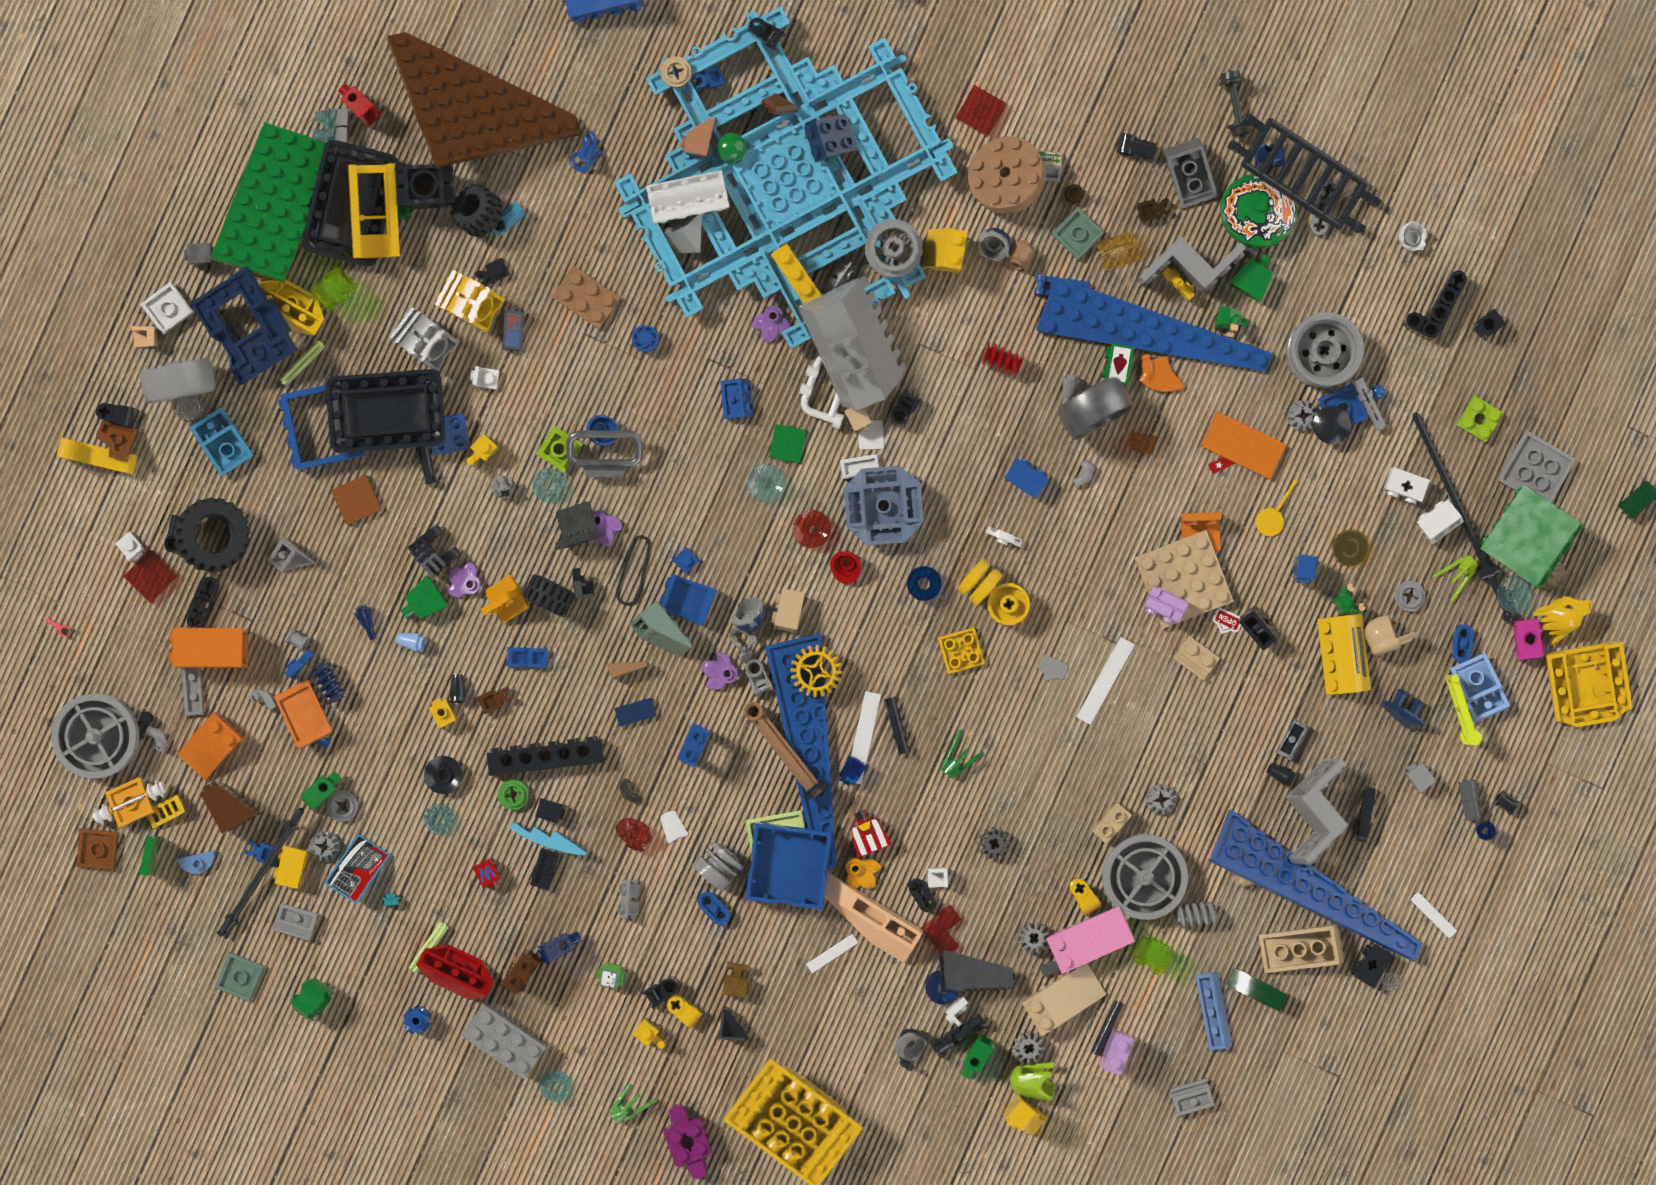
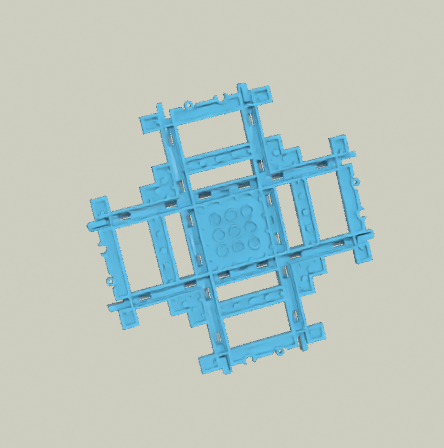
M781 6L761 16V19L779 29L790 24ZM755 11L748 13L746 16L748 22L753 18H759ZM748 23L739 29L733 27L735 35L732 38H728L723 33L722 38L705 46L703 52H701L699 47H693V57H684L691 67V77L754 43L758 44L774 75L707 111L690 79L681 87H672L689 118L687 122L673 129L680 144L682 143L683 136L687 137L688 131L711 117L715 118L714 129L707 158L686 154L683 151L684 148L679 147L665 155L673 173L652 184L722 170L725 187L753 239L736 247L717 211L706 212L702 215V226L719 257L685 274L657 222L653 223L647 188L644 187L640 190L631 173L614 183L625 202V205L621 206L618 210L621 217L626 218L632 215L637 224L635 230L644 229L646 231V235L641 238V241L647 243L654 258L660 261L655 264V270L662 272L665 269L664 277L670 287L678 283L681 286V289L665 297L667 302L677 299L686 318L703 310L695 292L728 274L737 291L755 282L763 299L781 290L798 322L794 326L782 331L790 349H793L812 337L798 309V306L803 305V302L771 254L778 250L780 246L847 211L855 228L797 258L809 275L865 245L869 232L877 224L886 220H896L890 209L907 201L898 183L932 166L940 182L958 172L947 154V151L953 148L951 140L945 139L940 141L935 131L936 125L934 124L931 127L926 125V120L931 118V115L925 113L917 96L912 95L917 91L916 84L910 83L907 86L908 79L902 68L894 72L891 71L895 67L907 62L905 55L895 57L886 38L868 46L876 64L843 81L835 65L819 73L816 72L809 57L791 65L779 42L776 45L777 49L775 52L750 35ZM754 23L752 25V30L755 32H760L762 30V25L759 23ZM674 70L670 72L671 75L677 77V80L679 79V73L675 74ZM660 71L646 78L654 96L671 88V86L663 81ZM884 82H887L922 147L889 166L853 100ZM774 93L778 95L783 93L788 101L799 107L798 112L781 114L742 135L741 137L747 142L745 155L740 162L727 164L719 159L717 145L721 137L717 131L718 127L760 106L762 99ZM835 109L839 115L846 114L857 150L871 175L855 184L840 155L831 156L822 162L815 163L811 155L808 139L805 136V125L820 119V117ZM879 240L876 245L877 247H883L884 243ZM880 255L879 259L880 261L884 262L886 261L887 257L885 255ZM894 260L893 264L895 266H899L896 260ZM918 263V266L910 274L900 278L882 276L883 278L866 286L865 291L868 293L870 290H873L875 294V299L871 302L872 307H874V302L880 305L878 299L884 300L896 293L892 284L898 286L904 300H907L910 296L907 287L922 280L926 275Z

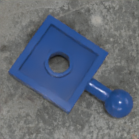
M1353 383L1317 399L1321 409L1328 406L1338 407L1340 403H1345L1348 406L1347 414L1351 420V426L1369 418L1362 400L1358 398V393ZM1377 384L1371 387L1373 391L1372 396L1375 400H1380L1384 397L1385 389L1383 386Z

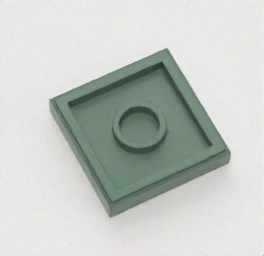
M1078 206L1051 233L1078 261L1105 234Z
M228 952L214 988L251 1002L265 965Z

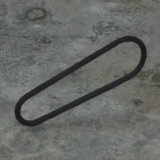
M638 535L633 539L616 588L617 600L624 605L635 604L641 594L650 551V540L644 535ZM638 538H644L648 546L638 594L634 601L630 603L624 602L619 597V588L634 543Z

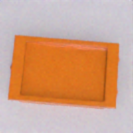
M308 679L274 696L298 750L333 732Z

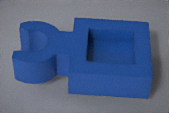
M719 66L705 69L691 78L692 80H698L700 83L695 87L696 90H700L705 86L707 90L726 84Z
M307 649L296 661L293 659L286 666L288 670L285 674L289 678H293L315 654Z
M249 840L247 844L253 846V851L245 850L244 854L248 856L255 854L257 855L256 861L264 863L274 845L262 842L261 846H258L255 841ZM278 855L276 856L275 860H274L273 863L271 864L272 867L275 866L276 861H277V858H278Z

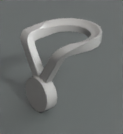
M737 627L733 628L729 633V638L741 651L739 660L742 663H746L752 657L749 651L755 644L756 637L751 631H740ZM743 632L748 635L750 643L745 651L733 637L735 633Z

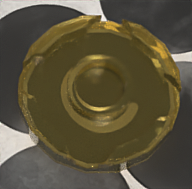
M1354 529L1344 530L1337 534L1331 547L1335 560L1346 567H1355L1364 563L1369 557L1371 549L1366 535Z

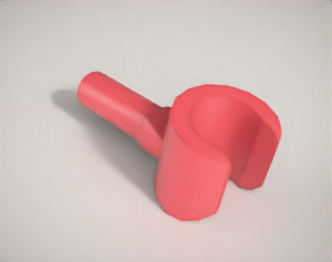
M50 618L46 619L47 623L59 630V634L62 637H67V635L62 633V628H67L71 631L68 625L62 626Z

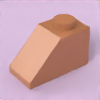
M715 118L707 119L688 131L687 137L683 136L681 147L684 148V153L707 158Z

